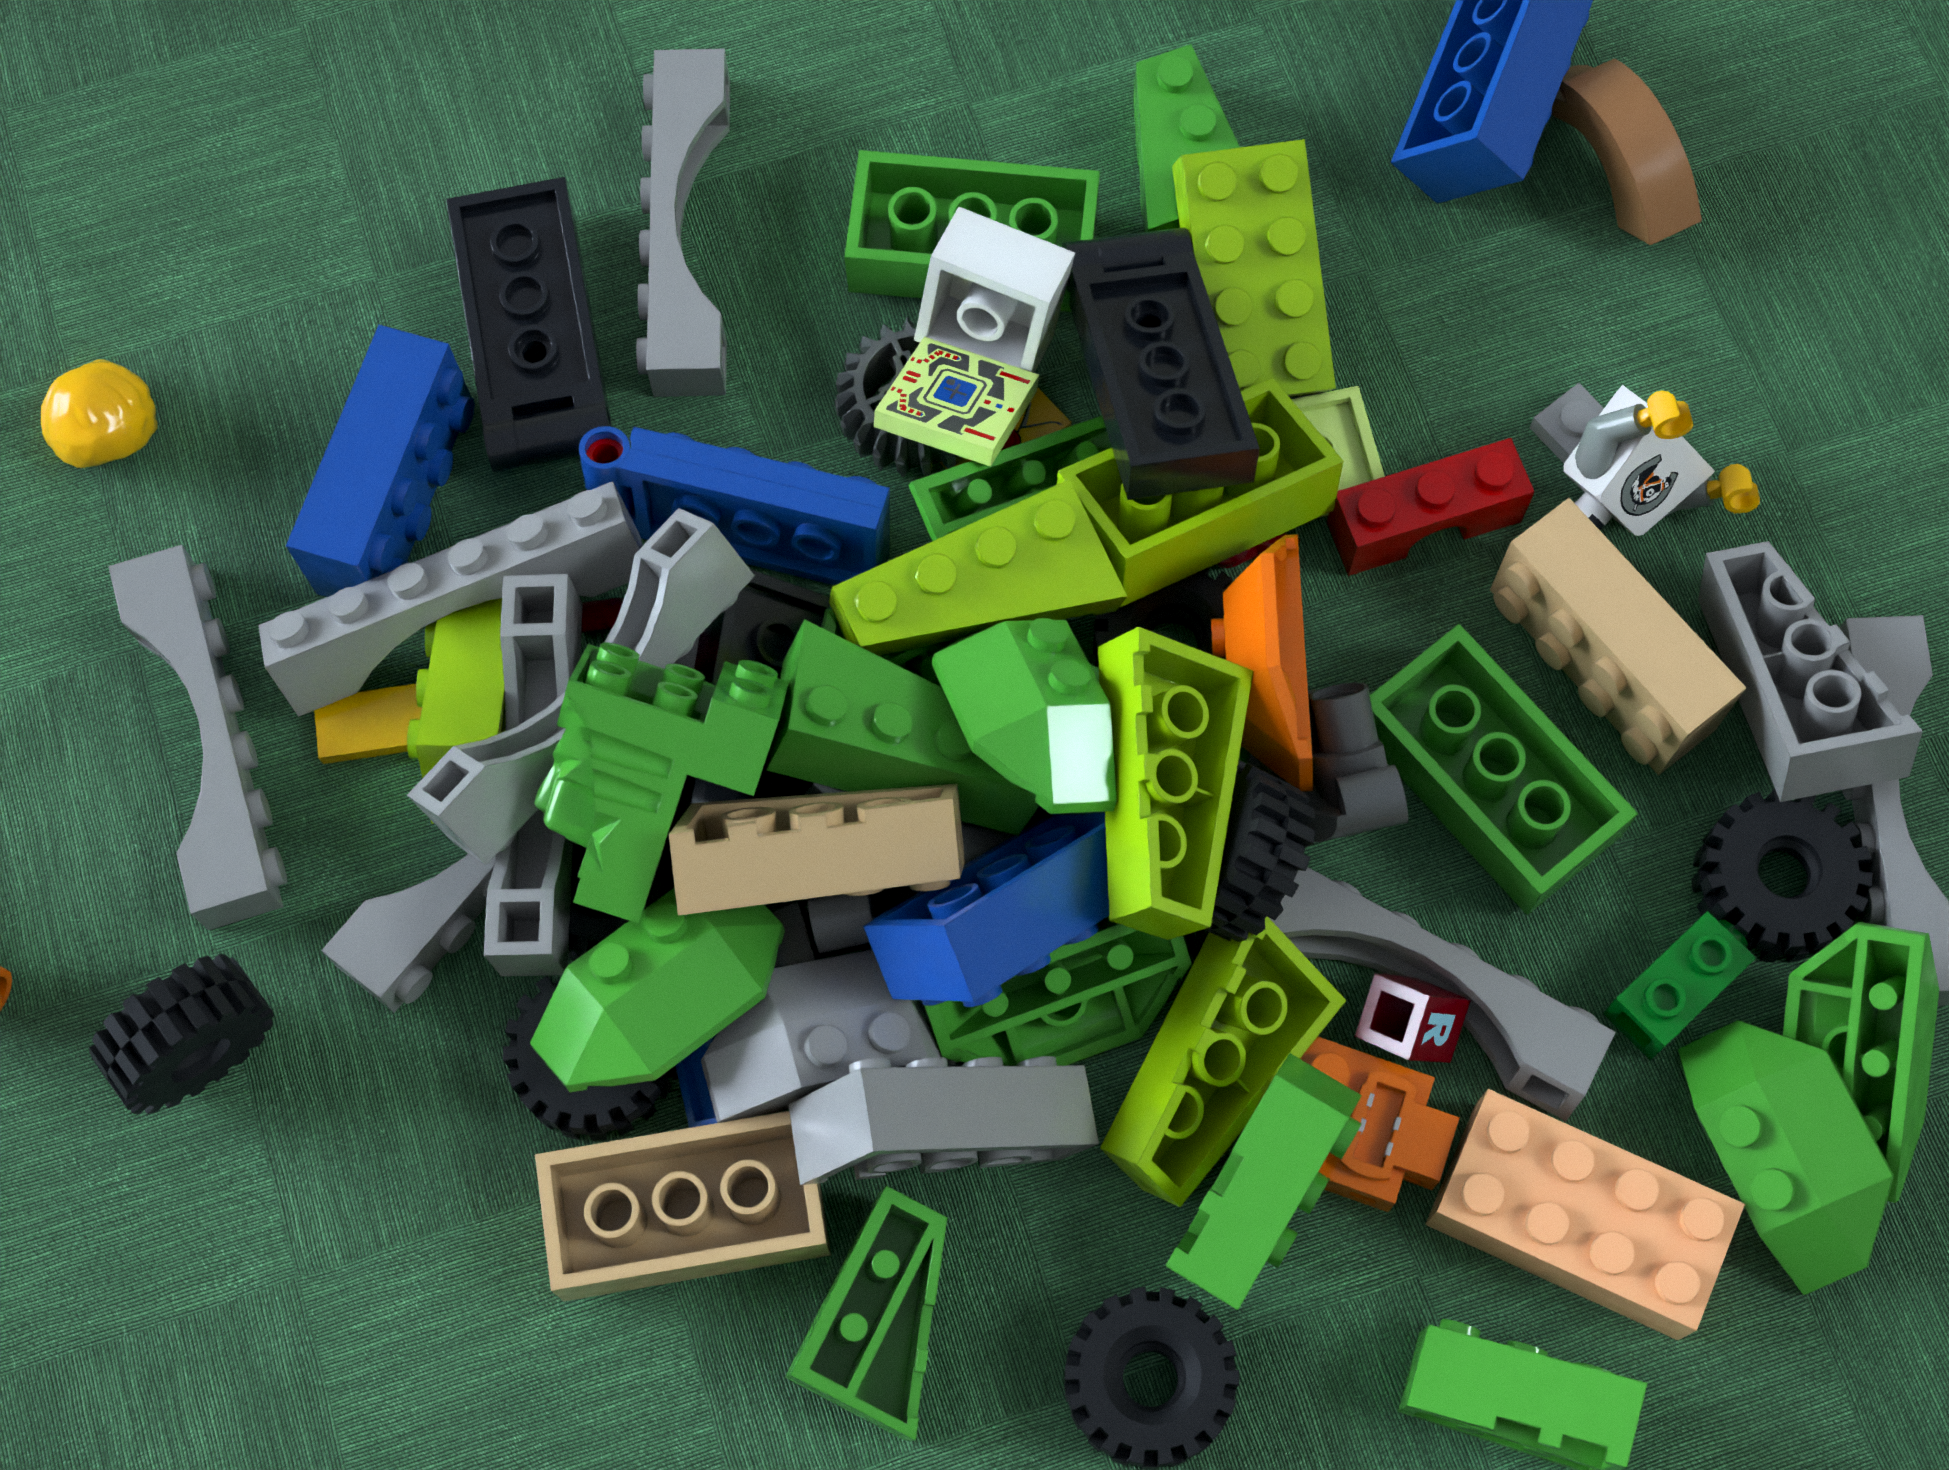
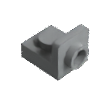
M1577 383L1536 415L1532 420L1530 429L1565 463L1581 441L1586 424L1592 418L1599 416L1604 408L1580 383Z

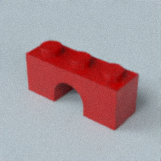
M1507 438L1339 490L1334 510L1329 512L1327 525L1348 576L1405 559L1409 549L1416 542L1442 529L1459 527L1463 539L1466 540L1520 523L1535 491L1512 438Z

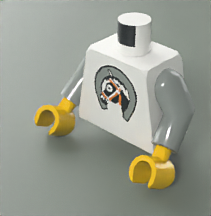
M1622 385L1600 415L1592 418L1586 424L1581 441L1565 461L1563 472L1584 491L1575 504L1599 530L1613 518L1634 536L1644 535L1663 517L1678 510L1712 506L1715 499L1722 497L1724 507L1732 513H1746L1758 507L1760 497L1757 485L1752 482L1750 471L1740 464H1731L1725 467L1718 476L1719 480H1712L1711 475L1715 472L1714 469L1683 437L1693 427L1688 404L1684 401H1676V397L1673 394L1662 390L1653 393L1646 403Z

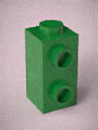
M1706 911L1608 1006L1603 1014L1651 1061L1734 981L1756 957L1747 949L1748 942L1746 938L1734 928V925L1723 919L1717 920Z

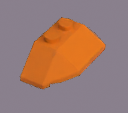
M1298 534L1284 535L1263 551L1223 592L1224 618L1211 619L1212 651L1214 656L1226 657L1227 661L1253 670L1241 747L1300 791H1313L1312 743Z

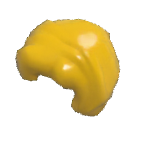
M97 359L79 368L70 370L59 376L50 385L41 405L43 438L57 457L76 468L99 466L110 461L128 457L143 448L158 429L155 417L156 408L150 396V389L140 376L121 365L104 359Z

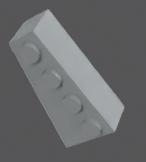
M1766 541L1706 553L1698 601L1723 663L1746 686V690L1738 700L1780 802L1909 777L1923 731L1909 714L1902 716L1887 698L1889 689L1874 670L1867 673L1848 650L1850 641L1836 624L1829 626L1814 608L1815 598L1771 543Z
M1053 1056L1030 1058L1019 1062L1017 1066H1003L1001 1057H984L965 1062L962 1067H948L947 1059L944 1057L916 1060L908 1063L906 1067H891L889 1058H869L850 1064L849 1074L788 1104L800 1185L824 1183L828 1177L849 1167H854L855 1179L861 1180L882 1178L888 1172L901 1171L920 1165L921 1174L945 1172L976 1163L978 1160L980 1168L1060 1161L1099 1144L1085 1065L1057 1066L1056 1057Z

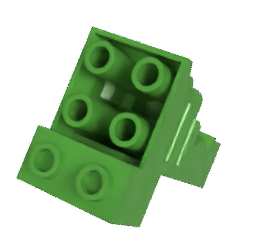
M605 642L601 643L600 647L591 644L587 645L568 680L558 717L557 726L566 728L552 754L554 764L541 783L534 801L536 808L545 813L543 821L550 830L587 848L577 876L580 878L573 903L635 923L640 922L688 775L754 796L779 722L789 684L788 681L778 679V673L773 668L751 660H740L738 665L725 661L717 685L704 682L705 676L688 666L667 664L664 669L640 661V655L636 651L620 644Z

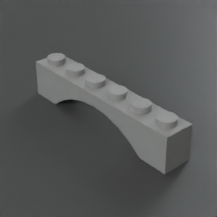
M725 49L654 50L653 74H644L643 76L645 110H652V125L642 126V153L645 162L651 161V177L641 178L640 197L643 214H650V230H640L639 233L640 263L642 267L649 266L648 283L638 285L640 320H647V338H637V370L639 375L648 374L654 397L726 395L727 340L722 316L719 310L702 293L686 266L681 241L684 209L695 177L711 151L730 132V76Z
M613 481L592 490L582 491L563 502L533 514L521 516L499 528L474 538L462 540L452 547L415 562L403 564L393 571L356 586L341 589L334 595L297 610L282 613L275 619L258 625L265 669L298 717L358 693L372 670L396 646L421 628L455 611L485 601L502 598L503 576L568 574L578 595L595 597L629 583L634 554L643 546L640 534Z
M678 508L634 554L629 586L617 620L605 642L626 646L640 655V661L665 669L667 664H674L676 660L685 656L692 649L700 634L721 612H724L735 603L739 592L755 575L714 523ZM565 692L546 709L515 728L484 740L453 746L407 794L455 845L485 865L497 853L506 849L513 842L518 830L538 810L534 804L538 789L554 764L552 754L566 728L557 726Z
M178 545L108 566L121 622L140 645L162 658L176 671L188 690L199 721L203 750L201 788L191 824L176 853L190 914L206 929L212 930L283 908L278 886L287 884V874L278 849L276 847L269 848L264 827L273 824L272 814L263 790L261 788L254 790L249 769L258 767V758L249 733L247 731L240 732L235 712L244 710V703L234 675H226L221 656L230 654V646L220 619H212L208 600L216 598V590L207 565L204 562L196 564L183 545Z
M568 574L503 576L500 641L504 673L506 731L519 726L546 709L565 692L568 680L580 660L583 603ZM539 809L518 830L513 842L506 849L496 854L493 872L487 888L484 957L500 976L563 975L565 968L568 966L573 842L566 839L565 836L550 830L543 821L545 813Z
M1923 615L1846 618L1839 628L1850 641L1848 650L1867 673L1874 670L1889 689L1887 698L1902 716L1910 715L1917 698L1933 676ZM1899 779L1842 790L1844 797L1847 800H1852L1855 816L1854 824L1860 831L1851 843L1854 849L1867 845L1871 857L1862 867L1863 872L1873 873L1872 887L1862 895V897L1868 899L1863 912L1860 914L1862 921L1869 924L1929 933L1939 984L1938 1006L1949 1005V901L1926 871L1909 836L1900 801Z
M467 854L464 858L429 880L398 893L365 900L321 951L337 968L395 1013L403 1002L406 1004L414 1002L426 990L433 976L430 971L446 952L455 953L471 937L476 926L474 920L486 907L487 888L493 872L496 855L485 865L470 854Z
M1308 867L1306 871L1298 870L1293 881L1299 884L1298 889L1292 898L1287 895L1284 896L1280 902L1284 909L1276 920L1271 918L1270 920L1306 958L1340 960L1373 968L1388 975L1416 977L1470 999L1471 1002L1463 1026L1468 1029L1490 1058L1505 1088L1560 1119L1567 1121L1585 1097L1616 1033L1615 1031L1600 1024L1597 1018L1590 1012L1579 1007L1567 1006L1540 992L1538 987L1530 980L1519 975L1507 974L1482 961L1470 948L1459 943H1449L1424 930L1412 917L1401 912L1389 911L1366 899L1354 886L1344 881L1331 880Z

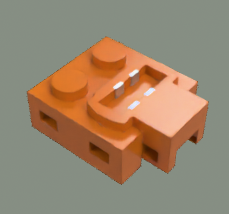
M1317 1037L1300 1059L1362 1095L1350 1116L1362 1123L1342 1159L1329 1153L1318 1171L1330 1178L1324 1190L1385 1212H1389L1395 1205L1403 1180L1433 1190L1440 1182L1460 1117L1426 1106L1435 1077Z

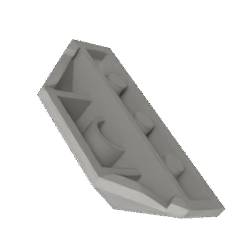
M867 950L774 968L765 998L716 1035L703 1055L701 1063L717 1123L787 1110L789 1109L788 1104L849 1074V1065L860 1060L889 1058L891 1067H906L910 1062L924 1058L942 1057L922 1000L892 999L873 950ZM947 1059L948 1067H962L964 1064L961 1061L955 1062Z

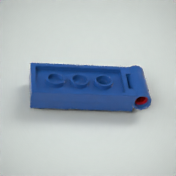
M610 426L596 427L588 431L579 443V455L586 490H592L613 481L642 539L649 540L668 518L680 508L714 523L745 564L837 585L888 561L890 555V488L877 485L868 478L861 476L847 478L818 471L802 462L792 461L784 463L755 456L752 452L739 447L722 448L694 441L692 438L681 433L663 434L638 427H633L629 437L630 443L627 436L621 430Z

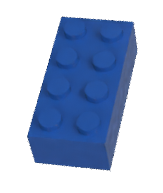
M1456 0L1391 164L1437 204L1523 181L1532 166L1533 155L1544 126L1551 117L1552 106L1563 77L1570 68L1571 56L1581 30L1588 21L1589 10L1593 0Z
M378 325L286 544L287 549L316 594L329 597L341 589L356 586L409 563L408 557L415 540L421 541L425 537L431 521V500L437 486H444L449 479L453 466L452 448L458 433H465L468 430L475 408L474 399L470 395L463 378V373L459 369L448 343Z
M1105 812L1049 814L1022 830L1019 836L1014 835L965 864L961 878L950 880L948 887L933 891H920L863 925L892 999L922 1000L925 1006L936 1005L945 1001H962L965 1007L979 1006L998 997L1003 991L1001 984L1015 975L1029 974L1048 965L1051 962L1050 953L1060 946L1078 943L1096 934L1099 930L1097 923L1109 916Z

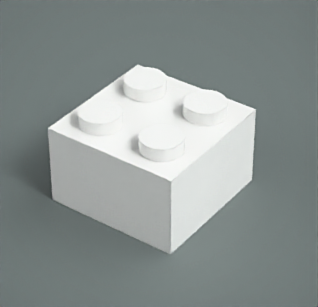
M958 207L930 258L914 341L920 343L925 336L1035 373L1055 332L1075 252Z

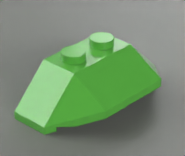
M1101 415L1001 450L991 467L975 461H969L914 480L908 486L931 540L934 541L1057 485L1058 470L1107 450L1112 446L1103 416Z
M1038 618L1027 621H1003L968 634L934 654L931 665L973 753L1011 783L1035 794V802L1050 814L1114 811L1117 795L1111 704L1067 620Z
M673 888L643 910L639 923L628 921L565 968L530 1044L569 1092L587 1090L588 1086H619L655 1081L765 998L775 967L778 946L782 944L785 934L783 924L764 904L678 916L675 888Z
M1109 916L1097 923L1099 930L1096 934L1081 942L1060 946L1050 953L1051 962L1035 972L1019 976L1015 975L1001 984L1002 993L985 1004L965 1007L962 1001H945L931 1006L924 1005L940 1053L946 1059L963 1063L984 1057H1001L1003 1066H1017L1019 1062L1030 1058L1053 1056L1056 1057L1057 1066H1066L1143 1037L1168 1000L1177 980L1183 978L1192 964L1184 937L1180 936L1166 940L1109 921Z
M1858 922L1789 974L1783 1036L1827 1050L1830 1053L1894 1174L1887 1201L1896 1203L1900 1199L1925 1120L1939 984L1929 933Z
M1740 1020L1679 1048L1678 1052L1695 1111L1742 1203L1745 1204L1744 1207L1758 1235L1803 1295L1809 1294L1867 1268L1870 1263L1873 1245L1882 1221L1894 1174L1830 1053L1827 1050Z

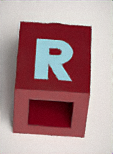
M1375 973L1354 1037L1407 1060L1451 1063L1471 1000L1416 977Z

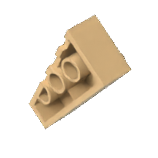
M958 784L691 803L669 833L678 916L840 894L863 896L878 893L885 888L910 885V889L915 891L939 890L948 887L950 880L961 878L965 863Z

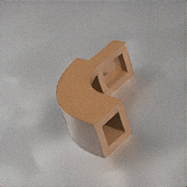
M1615 58L1594 68L1589 65L1570 67L1559 87L1552 106L1551 115L1580 131L1598 155L1610 184L1618 227L1643 242L1652 245L1701 222L1702 218L1696 185L1687 155L1668 115L1648 86L1629 67Z

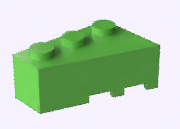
M1192 44L1136 63L1133 107L1143 232L1180 228L1172 165L1181 155L1240 147Z
M1290 1053L1271 1081L1233 1147L1232 1153L1215 1183L1200 1204L1199 1211L1189 1229L1174 1249L1165 1266L1236 1310H1239L1265 1263L1267 1262L1278 1269L1298 1233L1287 1227L1296 1209L1299 1208L1310 1214L1330 1178L1318 1171L1328 1154L1331 1153L1342 1159L1362 1123L1350 1116L1362 1095Z
M885 1186L877 1194L785 1378L905 1441H915L919 1421L917 1417L923 1375L926 1372L929 1351L927 1347L932 1312L936 1302L948 1217Z
M1441 1319L1439 1327L1429 1324L1419 1332L1398 1409L1399 1413L1573 1470H1622L1628 1467L1648 1383L1616 1375L1611 1371L1580 1362L1571 1363L1549 1357L1545 1350L1526 1343L1507 1341V1344L1504 1345L1480 1338L1481 1331L1479 1329L1453 1320Z

